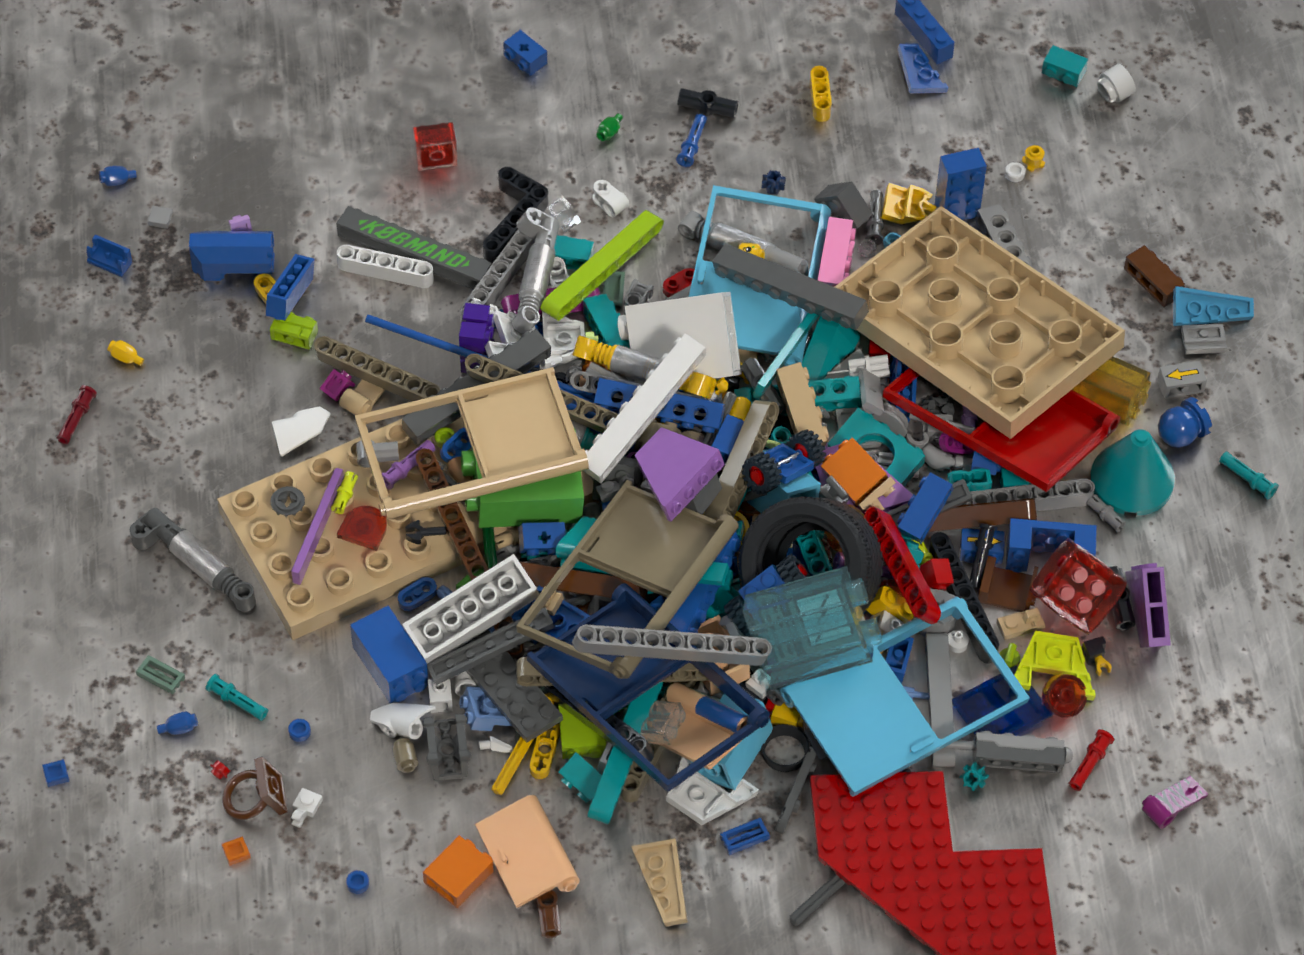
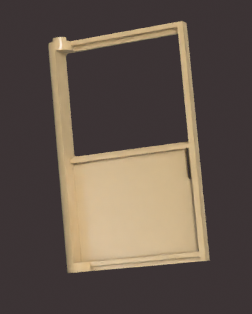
M553 367L355 415L356 425L381 500L379 510L381 516H386V519L589 469L585 449L580 447ZM453 402L457 403L482 478L392 501L391 496L389 497L366 424Z

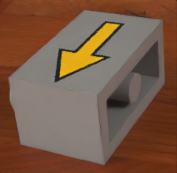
M1200 361L1165 365L1160 367L1157 378L1164 399L1203 393L1207 382Z

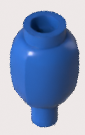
M122 166L105 167L103 171H99L100 183H105L107 186L122 185L128 179L137 177L136 170L128 171Z
M187 711L174 714L167 718L165 724L157 725V731L159 734L168 732L171 735L191 732L194 727L198 726L196 714H190Z

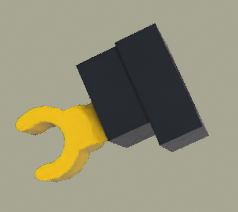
M1104 636L1084 641L1082 644L1084 658L1088 665L1096 664L1095 671L1098 676L1101 675V667L1106 668L1108 673L1112 669L1111 664L1104 658L1106 647Z

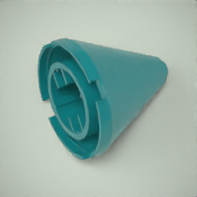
M1143 429L1135 430L1103 449L1097 455L1091 467V481L1095 485L1094 494L1106 505H1111L1114 508V512L1123 515L1124 512L1137 513V516L1153 513L1161 509L1169 501L1175 485L1173 467L1151 434Z

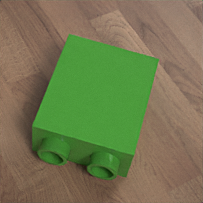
M473 449L461 451L462 476H473V480L481 479L482 476ZM581 471L466 499V512L477 511L479 528L520 526L522 523H577L582 518L584 505Z

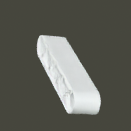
M342 245L337 249L338 267L342 271L420 288H428L433 284V267L429 262L351 245Z

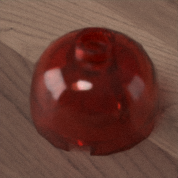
M1071 674L1052 676L1046 681L1042 689L1044 706L1050 713L1061 718L1076 716L1083 710L1087 702L1085 684L1081 679Z

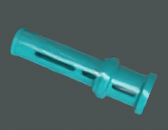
M1228 451L1224 452L1220 457V463L1246 480L1251 489H1256L1265 495V499H1271L1278 490L1279 485L1277 483L1269 481L1263 473L1255 472Z
M218 674L212 675L208 680L205 689L208 692L212 691L219 695L221 700L234 703L260 721H263L267 716L268 708L263 707L237 691L234 684H228L223 681Z

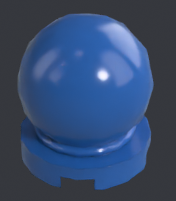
M1189 397L1182 401L1180 406L1167 409L1160 416L1157 425L1158 432L1165 443L1171 447L1180 448L1190 445L1195 441L1196 437L1202 438L1211 433L1209 431V428L1212 427L1210 416L1205 408L1201 409L1196 404L1199 400Z

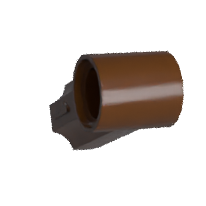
M550 890L537 897L541 936L547 939L561 935L558 897L555 891ZM546 901L552 902L550 905H544L543 903Z

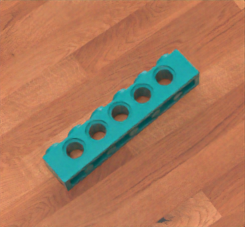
M845 376L835 379L825 378L816 381L808 380V385L813 387L815 395L822 394L816 396L815 406H819L821 412L844 408H862L859 376ZM773 385L777 393L781 397L778 385ZM742 387L734 389V394L737 397L747 398L750 400L751 405L753 401L757 400L753 397V388ZM786 409L782 411L781 416H788Z

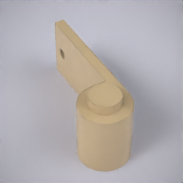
M361 380L355 390L349 388L343 393L339 406L354 415L371 412L373 405L385 389Z

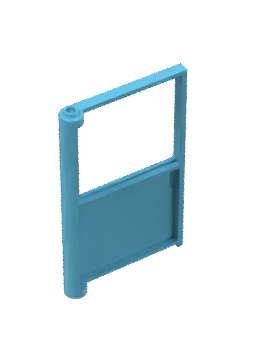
M713 185L689 297L731 292L738 349L778 355L808 312L800 307L790 306L787 302L780 299H773L763 292H756L746 285H739L731 279L722 278L715 273L713 262L703 260L716 197L722 196L811 212V219L819 223L808 277L818 280L831 209L825 204ZM808 332L784 364L785 366L798 362L802 364Z

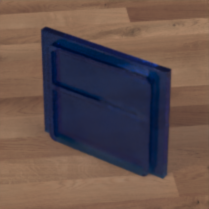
M1017 665L1010 668L1014 675L1018 668ZM1000 673L953 698L952 705L966 724L969 725L1017 699V696ZM1031 685L1029 690H1025L1030 697L1027 703L975 730L973 733L976 735L977 732L990 731L992 734L1011 733L1017 736L1053 716V713Z

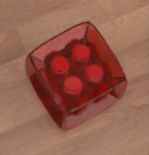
M1067 538L1042 567L1029 591L1061 618L1086 635H1089L1101 624L1119 600L1127 585V581L1093 554L1070 538Z

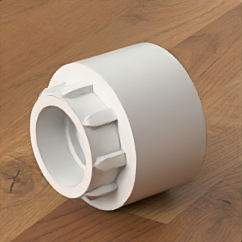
M1116 64L1103 72L1097 82V88L1101 96L1110 103L1114 101L1119 103L1136 92L1133 78L1121 64Z

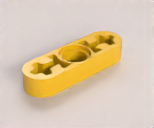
M559 723L552 727L550 739L547 738V731L537 736L530 761V774L535 779H544L550 773L560 735ZM548 745L551 747V750L548 753H542L539 751V747ZM540 760H543V768H541V771H537L536 768L539 767Z

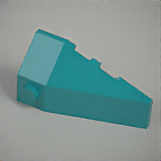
M820 316L802 361V367H806L810 378L808 380H823L828 375L827 372H830L836 364L839 365L847 354H851L860 340L861 334L859 331L844 328L839 323L832 320L827 321Z

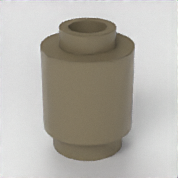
M407 738L395 741L392 751L397 770L404 773L414 771L419 764L414 744Z

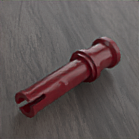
M87 385L80 386V393L71 403L72 410L57 436V440L60 443L69 444L82 416L89 411L92 399L97 396L96 390Z

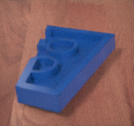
M899 44L898 53L909 93H947L949 87L939 79V73L937 70L932 69L929 64L930 60L918 44Z

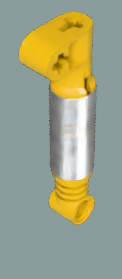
M578 335L572 354L588 361L594 360L595 363L606 366L608 370L646 381V377L652 369L655 370L660 365L659 361L661 359L620 345H610L608 347V344L599 343L596 340ZM693 371L679 390L711 399L715 390L716 379Z

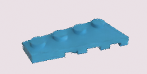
M1177 286L1173 289V326L1251 320L1254 317V298Z

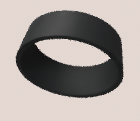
M781 724L773 727L772 732L765 743L762 744L761 749L763 758L769 767L779 772H792L802 766L810 748V743L807 735L800 728L789 724ZM778 736H790L802 744L805 756L794 764L782 765L768 758L765 748L772 739Z

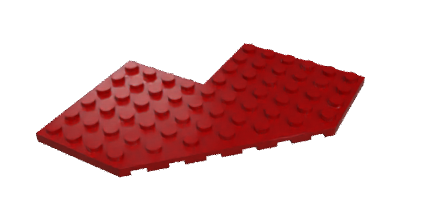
M943 771L899 772L854 797L849 793L850 789L841 775L810 776L818 861L824 866H829L836 872L835 874L848 885L854 886L864 898L873 905L879 906L888 917L898 925H903L923 945L926 944L933 949L936 955H1057L1042 848L953 851Z

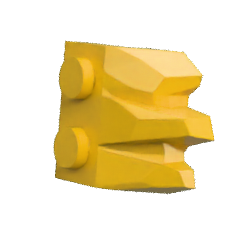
M889 183L886 187L881 218L897 224L923 220L937 208L928 202L933 194L911 184L907 189Z

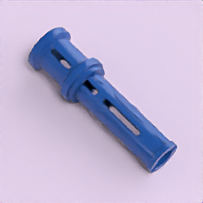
M702 114L695 115L687 140L681 144L682 150L676 157L677 163L683 167H691L694 163L693 157L698 152L699 147L697 144L707 121V118Z

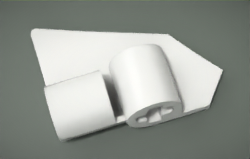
M319 406L298 411L290 418L272 421V429L280 456L286 455L293 449L319 435L330 416V412Z
M391 703L372 710L370 721L371 723L378 724L380 729L391 738L398 734L411 739H418L423 732V724L419 718L436 709V707L421 704Z

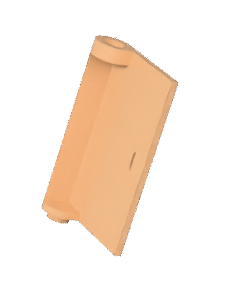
M526 796L475 824L517 908L555 887H558L563 892H571L576 889L580 879L537 796Z

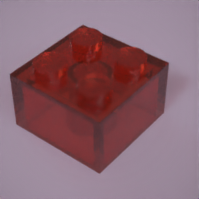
M453 122L413 127L418 171L458 166Z

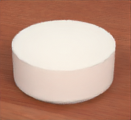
M1017 162L1008 164L1005 170L1006 178L1011 182L1022 181L1025 177V167Z

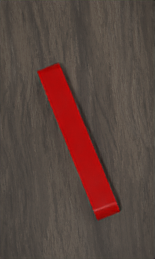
M870 507L865 512L864 519L869 522V526L873 528L874 534L877 535L882 556L912 614L928 624L937 623L941 617V609L890 514L876 507Z

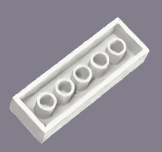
M513 554L402 625L427 664L458 649L537 599L539 593Z

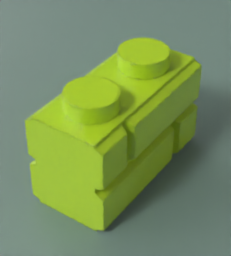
M293 312L288 315L285 321L274 319L270 326L272 340L308 350L311 349L313 341L318 334L317 321L309 316H297Z

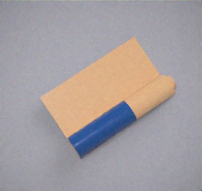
M676 682L671 684L667 690L666 697L669 705L647 724L643 737L694 762L747 725L748 716ZM737 743L735 746L727 750L718 758L710 762L704 768L708 770L712 769L739 743Z

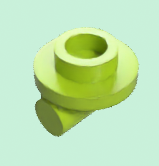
M1009 643L1008 647L999 653L1009 668L1016 667L1020 662V654L1016 650L1017 645L1014 643Z

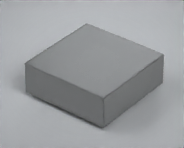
M153 206L148 218V225L168 229L173 210Z

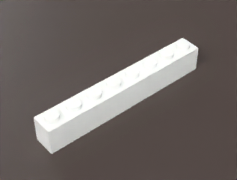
M686 333L682 338L679 337L672 345L673 349L669 354L665 353L661 357L660 365L648 373L646 382L635 389L633 398L621 406L619 415L616 418L613 417L608 422L605 432L597 435L593 441L594 445L589 451H585L589 469L583 471L599 483L605 480L706 356V348Z

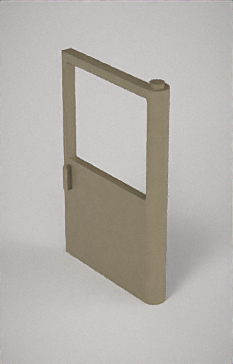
M627 480L516 625L517 632L610 672L617 678L627 679L644 657H616L613 662H609L591 653L578 652L573 645L529 627L530 623L574 565L581 561L666 597V601L645 628L649 630H664L736 532L739 525L730 515L722 514L717 520H714L688 508H684L672 521H668L654 494L632 486V482Z

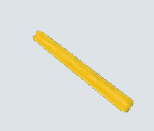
M546 695V697H547V698L552 702V704L554 705L555 701H553L551 698H549V697ZM520 736L491 787V790L496 795L504 793L534 739L526 743Z

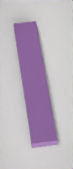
M334 469L293 565L291 573L292 581L295 584L301 585L332 512L331 506L337 495V489L344 478L343 469Z

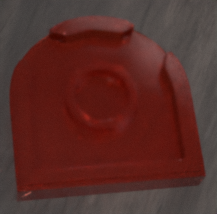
M373 506L356 507L346 515L337 532V538L377 551L387 531L386 517L381 516L380 510Z

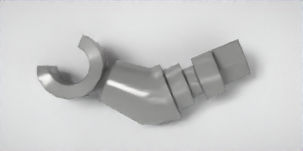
M926 432L922 434L921 441H915L911 434L907 433V443L913 447H919L924 452L925 462L930 468L938 471L950 470V468L956 471H971L972 458H963L960 455L952 457L951 454H946V452L940 451L931 444L927 445L929 436Z

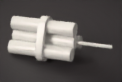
M864 355V358L848 360V370L827 373L833 374L849 371L850 376H859V372L863 368L880 378L890 377L888 356L869 357V355Z

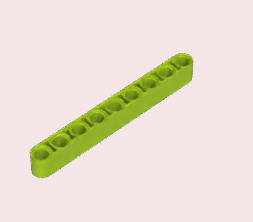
M648 210L643 211L552 291L542 302L541 311L560 321L654 238L662 229L664 220Z

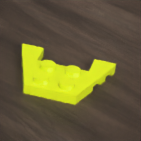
M1035 630L1014 675L1023 689H1030L1032 671L1075 678L1074 698L1094 701L1096 693L1090 683L1091 677L1086 670L1085 658L1078 637Z

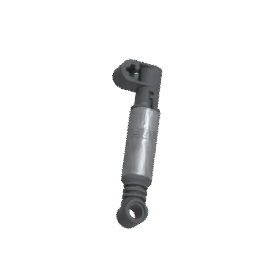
M158 508L150 509L130 526L132 544L136 549H148L161 539L167 544L170 552L212 588L226 594L235 603V607L238 610L249 611L254 608L256 599L253 586L235 576L231 566L225 563L188 530L181 529Z

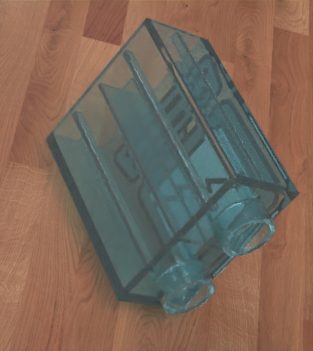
M847 566L745 596L743 614L751 637L764 638L772 646L771 653L764 664H762L771 690L872 662L874 645L882 643L880 628L876 618L865 620L861 606L868 604L867 591L861 578L851 580Z

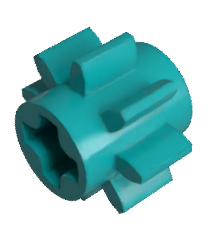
M976 761L971 767L966 764L963 767L965 772L960 775V778L964 781L963 786L972 787V791H975L978 786L983 788L986 785L984 780L989 777L984 770L986 766L977 765Z

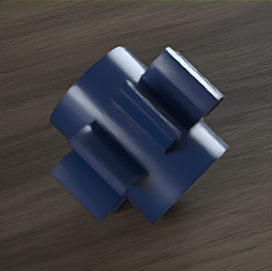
M770 170L767 175L763 174L761 188H766L767 194L778 195L780 190H785L786 177H781L780 171Z

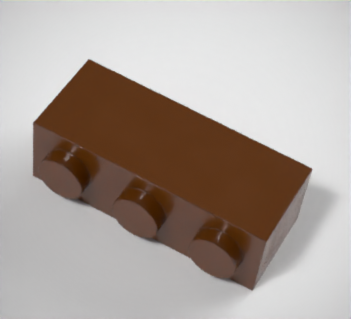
M1145 245L1126 256L1124 269L1164 308L1173 302V289L1176 286H1185L1183 280L1176 276L1169 266L1163 263Z

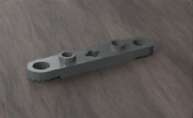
M813 746L809 748L811 750H808L776 824L775 831L781 834L784 833L792 813L798 812L801 800H798L808 776H812L816 770L817 764H814L817 754Z

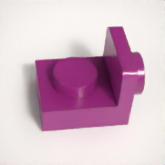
M333 369L319 389L338 402L349 385L354 387L356 384L351 381L352 376L344 370L338 372Z

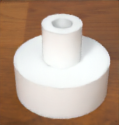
M954 630L948 634L950 651L961 653L967 649L969 637L964 631Z

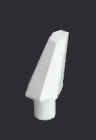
M490 736V740L479 741L480 750L491 749V752L509 754L513 750L511 745Z

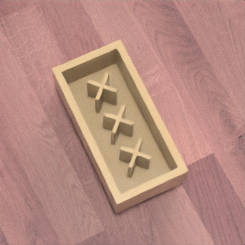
M801 362L776 369L775 379L786 406V412L794 435L802 430H812L814 435H819L818 440L822 439L823 443L821 445L826 448L829 434L826 426L822 427V412L819 406H815L816 395L813 387L808 385V379L810 378L807 368L802 367Z

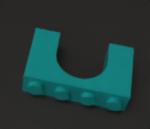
M859 407L827 443V448L841 444L844 440L849 441L853 437L859 445L871 441L886 445L894 457L893 462L886 471L904 487L923 466L925 461L924 452L919 447H913L907 443V440L902 435H896L887 424L878 422L872 414H868Z

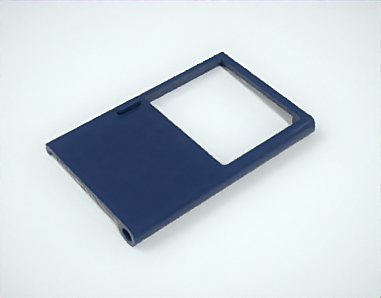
M623 583L614 590L612 602L557 639L573 645V638L578 629L583 625L645 629L657 613V610L628 584ZM670 622L663 630L680 632ZM581 637L583 640L589 641L586 637ZM603 638L604 641L611 643L608 639ZM669 643L670 646L676 648L674 644ZM548 645L535 653L529 652L527 654V661L667 793L754 731L765 727L769 722V711L713 662L644 657L629 678L620 679L610 672ZM593 654L609 662H613L616 657L624 658V656ZM687 663H691L749 716L747 718V725L676 775L667 779L605 720Z

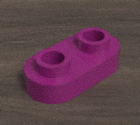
M942 433L939 438L940 448L944 452L969 455L974 451L945 433Z

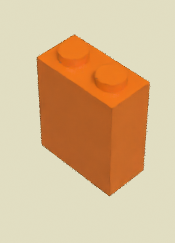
M852 437L849 441L844 440L838 446L839 450L833 455L829 454L826 456L821 468L828 477L832 475L857 507L885 482L888 476Z
M459 835L423 871V881L458 909L494 872L493 860L486 852L482 853L471 840H465Z

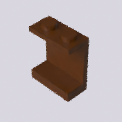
M988 556L978 599L980 603L1018 612L1029 610L1030 606H1035L1037 594L1033 592L1034 588L1039 589L1041 576L1037 575L1039 567L1034 566L1033 575L1013 572L995 567L996 557Z

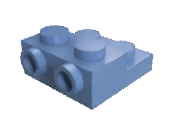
M466 686L464 694L460 697L459 706L465 709V716H467L466 724H469L471 730L492 731L494 725L512 726L480 687Z

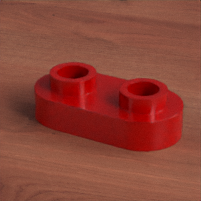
M686 268L667 278L663 282V294L666 297H670L692 284L695 269Z

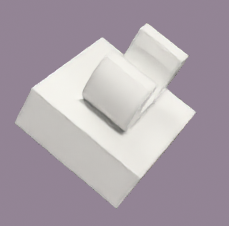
M761 668L757 669L746 682V688L762 699L767 695V691L770 688H774L777 685V680Z

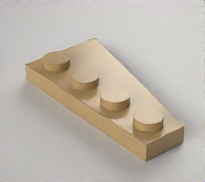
M676 838L631 846L665 927L688 923Z

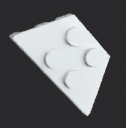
M542 311L543 337L551 345V356L545 360V369L554 368L578 359L579 357L572 354L578 335L585 337L584 322L570 320L567 317L557 321Z

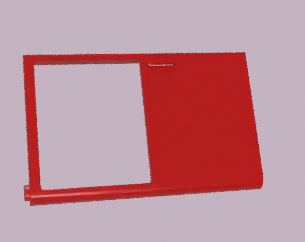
M911 368L907 369L883 389L882 396L1045 492L1116 430L1120 422L1119 415L1072 389L1011 439L986 421L969 435L898 394L916 377L920 376Z

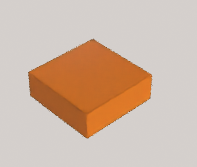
M243 836L221 844L229 866L251 858Z

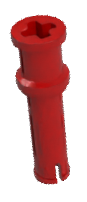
M1102 729L1097 730L1096 738L1093 743L1088 745L1085 758L1068 783L1072 789L1081 791L1097 762L1105 757L1106 749L1115 741L1112 734Z

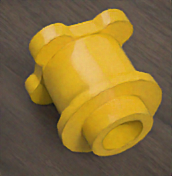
M1037 145L1027 147L1025 156L1022 157V162L1026 164L1028 171L1033 172L1037 168H1044L1045 161L1042 159L1045 152Z

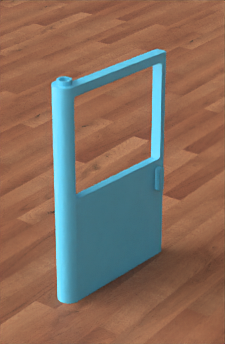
M954 597L939 605L941 617L938 622L950 615L957 620L963 618L1016 694L1017 699L943 739H939L880 653L933 625L918 618L906 622L780 689L783 701L789 708L795 706L849 787V793L852 797L1028 702L1030 697L970 613L964 599Z

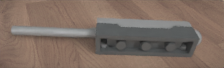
M982 731L980 733L977 732L972 741L957 740L944 747L973 751V763L976 761L977 765L994 768L1060 773L1064 764L1071 762L1073 759V752L1070 748L1064 747V740H1058L1055 737L1036 738L1033 735L1014 736L1011 733L992 734L990 731Z

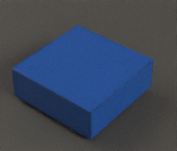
M64 759L42 765L48 787L70 782Z

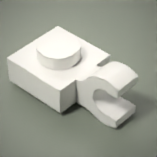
M302 788L292 805L294 810L291 817L293 819L292 825L300 828L306 816L313 818L323 801L322 795Z

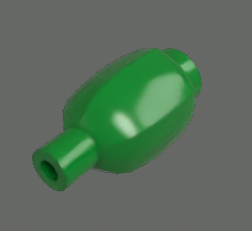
M617 113L614 117L605 118L597 128V138L600 141H608L613 138L620 129V121L623 119V116Z

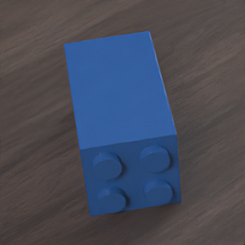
M389 605L350 624L352 647L389 704L402 702L408 696L415 692L419 693L428 686L427 662Z

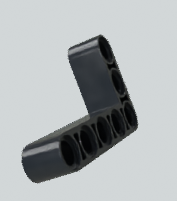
M503 167L499 170V189L518 200L519 203L483 242V258L490 263H494L518 230L517 221L528 208L533 207L544 212L549 206L547 187L512 167Z

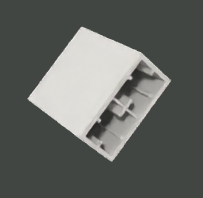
M731 292L625 306L626 315L618 316L620 338L622 340H629L630 349L658 357L659 359L665 353L669 354L673 349L672 345L679 337L682 338L686 333L706 348V356L695 368L694 372L712 378L742 374ZM625 375L628 381H635V383L644 384L646 382Z

